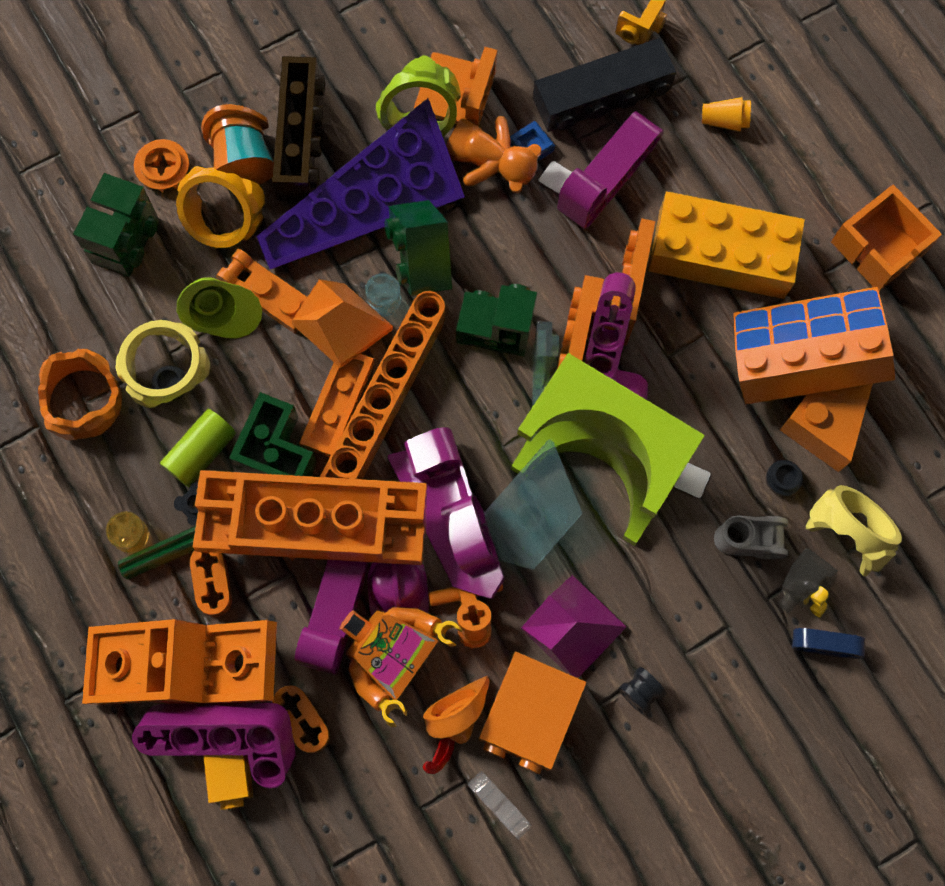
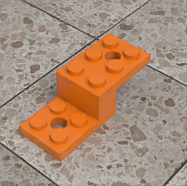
M641 218L638 230L630 231L622 261V273L629 275L636 285L624 345H627L636 322L656 222ZM585 275L582 288L575 286L557 369L568 353L582 361L587 337L590 338L604 279ZM613 296L611 305L619 306L620 297ZM605 326V327H604L605 329H608V330H616L615 328H613V327H611V326Z
M171 619L88 627L82 704L103 705L141 702L204 704L273 701L277 622L260 620L203 625ZM242 654L243 666L237 672L235 661ZM122 657V666L117 672L116 662L118 658Z

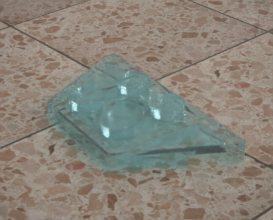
M549 439L484 512L500 561L535 569L583 514L552 440Z

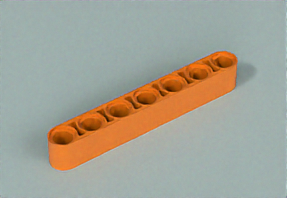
M425 291L418 294L414 299L320 477L364 478L444 325V300L436 292ZM425 308H433L438 312L433 317H425L420 314ZM412 337L419 338L422 341L419 346L414 348L404 344L407 339ZM399 367L403 368L406 374L401 378H392L388 375V372L393 368ZM377 398H386L390 401L389 406L381 410L375 409L371 405ZM366 428L374 432L372 438L367 441H359L355 438V434L361 429ZM345 460H353L357 463V467L351 473H342L338 470L340 463Z

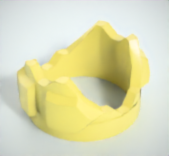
M156 320L138 326L125 338L117 355L115 368L121 381L127 383L125 390L131 398L146 408H153L191 391L195 385L204 381L209 375L210 361L204 347H199L200 340L190 327L182 323ZM149 335H165L174 338L192 352V361L187 374L181 381L171 387L149 389L139 385L136 381L134 362L136 351L143 339Z
M839 485L834 490L829 489L810 510V519L806 524V529L811 532L827 528L833 529L838 535L851 536L855 540L856 550L862 553V563L859 571L865 577L872 571L879 572L896 555L898 545L902 541L898 527L880 506L861 492L844 485ZM852 513L864 514L867 517L868 528L858 521Z

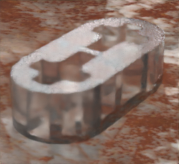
M482 771L467 784L517 840L532 827L521 812Z

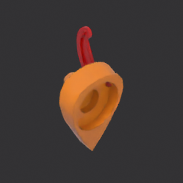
M487 675L443 697L431 705L424 713L423 719L429 736L440 739L432 762L426 761L423 765V770L427 774H436L445 767L450 760L455 742L463 744L469 740L474 724L484 708L490 681Z

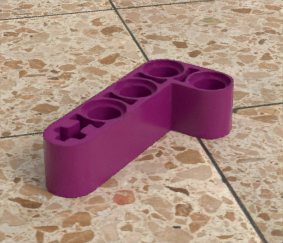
M637 111L632 113L584 171L576 168L569 175L560 190L557 210L583 229H587L654 150L662 138L664 130Z
M615 272L608 275L602 284L585 363L647 400L648 383L646 379L635 373L617 370L632 312L636 285L629 275ZM613 296L620 297L619 306L611 305ZM605 326H611V327L615 328L616 330H608V329H605L604 327H605ZM598 357H602V358H605V359H607V360H606V361H605V360H600V359H598Z
M328 560L309 625L302 629L297 643L294 659L299 665L334 675L337 674L349 637L340 630V626L351 611L354 610L356 612L370 562Z
M276 703L157 704L147 710L132 734L134 747L145 755H248L253 779L257 784L265 788H276L284 782L296 753L289 714L284 707Z

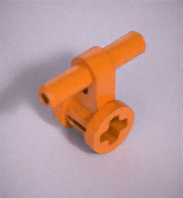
M501 584L497 592H501L503 590V584ZM455 587L429 592L428 598L432 607L456 601L460 602L461 606L457 611V623L461 627L462 632L458 631V637L465 646L479 648L488 643L492 634L490 624L491 611L485 603L476 599L479 595Z

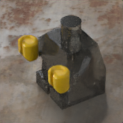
M806 548L790 568L783 584V594L785 596L780 600L778 606L790 614L797 605L802 609L810 605V611L817 617H821L827 610V603L825 601L828 599V591L824 587L831 588L837 581L838 570L809 548Z

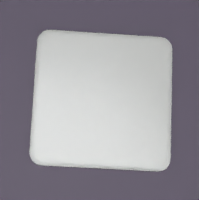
M552 161L539 178V182L560 193L564 182L572 172Z
M688 463L674 486L700 498L709 480L710 472Z

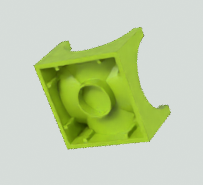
M568 353L518 428L517 434L527 441L513 462L511 470L523 477L538 461L560 452H582L601 459L615 470L627 489L630 501V518L622 539L635 546L651 519L659 511L705 435Z

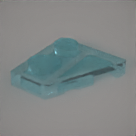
M537 322L533 344L532 407L550 381L551 368L555 369L556 357H558L559 335H552V322Z

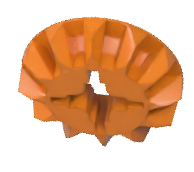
M166 139L147 143L138 151L134 159V172L139 182L144 184L148 190L158 189L162 193L165 189L171 187L177 189L178 183L187 175L188 168L190 167L188 155L184 148L178 143ZM162 156H164L168 166H171L165 168L163 176L160 175L157 168H154L160 166Z

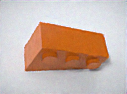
M873 384L805 395L783 424L780 431L837 472H840L852 460Z

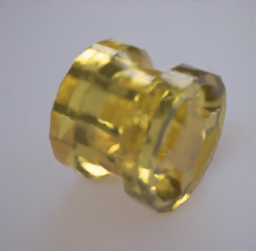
M123 511L116 513L108 521L105 531L110 543L124 553L132 554L139 552L149 541L150 533L147 525L132 512Z

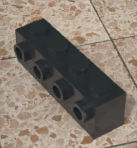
M658 38L534 81L532 99L547 132L556 129L566 130L576 122L587 118L597 119L610 110L619 107L629 108L639 100L651 96L657 98L666 94L672 88L676 69L661 39Z

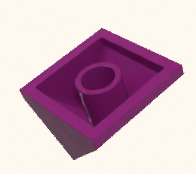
M572 575L548 596L521 627V630L563 671L579 678L623 632L626 626Z

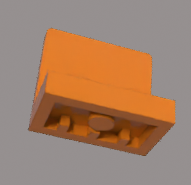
M484 47L481 59L475 58L474 62L436 52L431 54L430 58L436 64L450 69L455 74L459 83L461 98L456 103V124L463 118L479 127L496 75L498 50ZM420 87L414 109L429 98L435 117L444 120L449 106L445 98L432 89Z

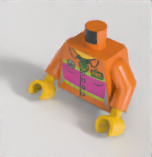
M393 607L386 613L376 611L369 621L353 610L343 620L340 630L354 639L346 655L351 660L349 672L356 691L376 711L382 710V716L390 727L397 726L388 717L393 709H399L407 716L404 705L397 699L437 644L438 640L432 636L438 635L440 641L447 646H456L454 642L445 638V634L450 628H456L462 632L461 627L455 622L445 621L442 623L440 618L420 609Z

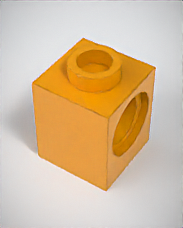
M203 755L208 803H220V810L244 807L243 799L254 797L248 755Z

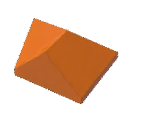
M321 279L318 280L292 319V325L339 368H342L393 330V325L345 283Z

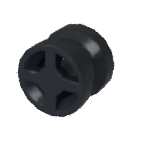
M639 667L634 672V678L630 682H624L618 688L626 701L644 716L651 710V704L655 700H661L667 694L656 678L642 667Z

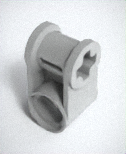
M732 516L717 528L714 534V542L718 550L727 555L753 556L760 559H784L788 557V550L784 549V528L788 526V519L776 516ZM728 528H734L739 531L742 538L741 543H735L730 540L727 533Z

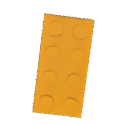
M666 191L659 211L648 271L785 299L795 283L805 219Z

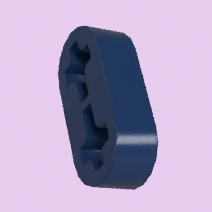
M796 628L793 630L792 649L840 658L862 659L865 654L866 638L817 629Z

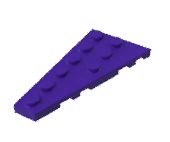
M429 98L419 104L413 111L398 121L392 128L257 236L269 270L384 228L385 219L389 218L388 206L429 200L435 208L465 197Z

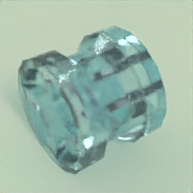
M387 273L376 274L368 280L365 286L367 303L381 316L394 314L401 305L398 280ZM386 297L390 298L389 300L386 299V300L380 301L381 298H386Z

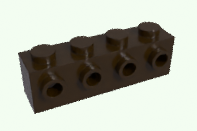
M282 56L272 180L277 200L301 201L313 189L319 186V168H314L315 157H321V136H316L317 126H323V105H319V96H325L326 83L325 75H319L316 57Z

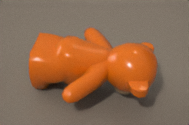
M504 116L496 117V139L485 133L474 123L463 118L460 119L446 145L451 161L468 162L479 167L465 175L463 178L464 184L474 186L499 172L509 182L511 191L516 194L520 193L523 185L529 183L538 169L537 159L541 155V147L537 144L530 145L529 147H511L508 123Z

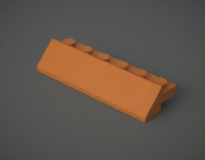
M200 470L195 501L198 515L193 548L196 552L422 565L427 517V483Z

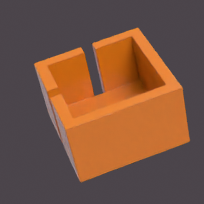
M893 184L843 223L831 243L851 264L858 261L860 266L857 270L873 287H878L880 291L898 277L904 269L906 270L925 255L942 234Z

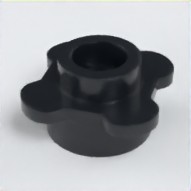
M198 482L192 483L190 490L185 495L178 496L174 500L175 509L182 511L188 517L187 521L192 526H196L198 510L193 506V503L196 501Z

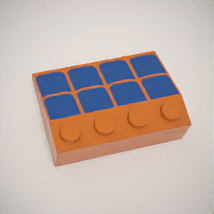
M878 287L733 313L738 377L745 405L895 380L893 352Z

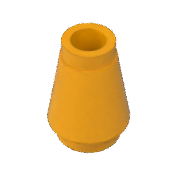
M743 97L703 104L702 124L741 131V128H750L751 100H743Z

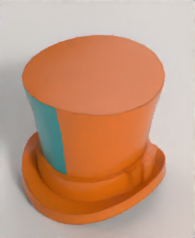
M233 104L219 105L209 110L202 120L201 130L206 143L214 149L213 168L225 173H235L240 178L251 180L257 184H262L272 178L274 161L263 139V131L269 128L268 119L255 110Z

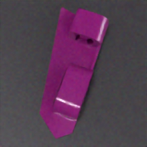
M448 427L436 428L405 441L406 451L389 454L388 460L400 482L427 483L426 534L453 587L493 599L505 577L483 509L478 499L472 495L452 430Z

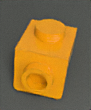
M650 0L640 18L622 11L618 17L616 35L630 44L640 45L648 42L653 32L659 33L666 21L667 14L663 13L666 0Z

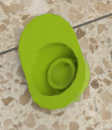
M212 277L194 281L181 292L177 300L176 312L180 321L197 332L237 339L253 332L262 319V306L259 298L251 290Z

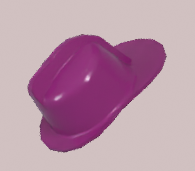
M372 563L367 579L371 617L376 611L386 613L393 607L416 608L426 613L429 612L427 575L423 563L422 565Z

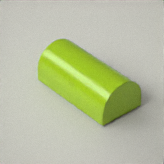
M207 408L159 464L189 488L199 477L200 470H205L236 435V432L222 417Z

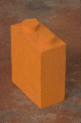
M515 651L478 739L485 743L483 750L503 759L506 753L521 759L519 762L520 767L539 775L542 768L550 771L586 682Z

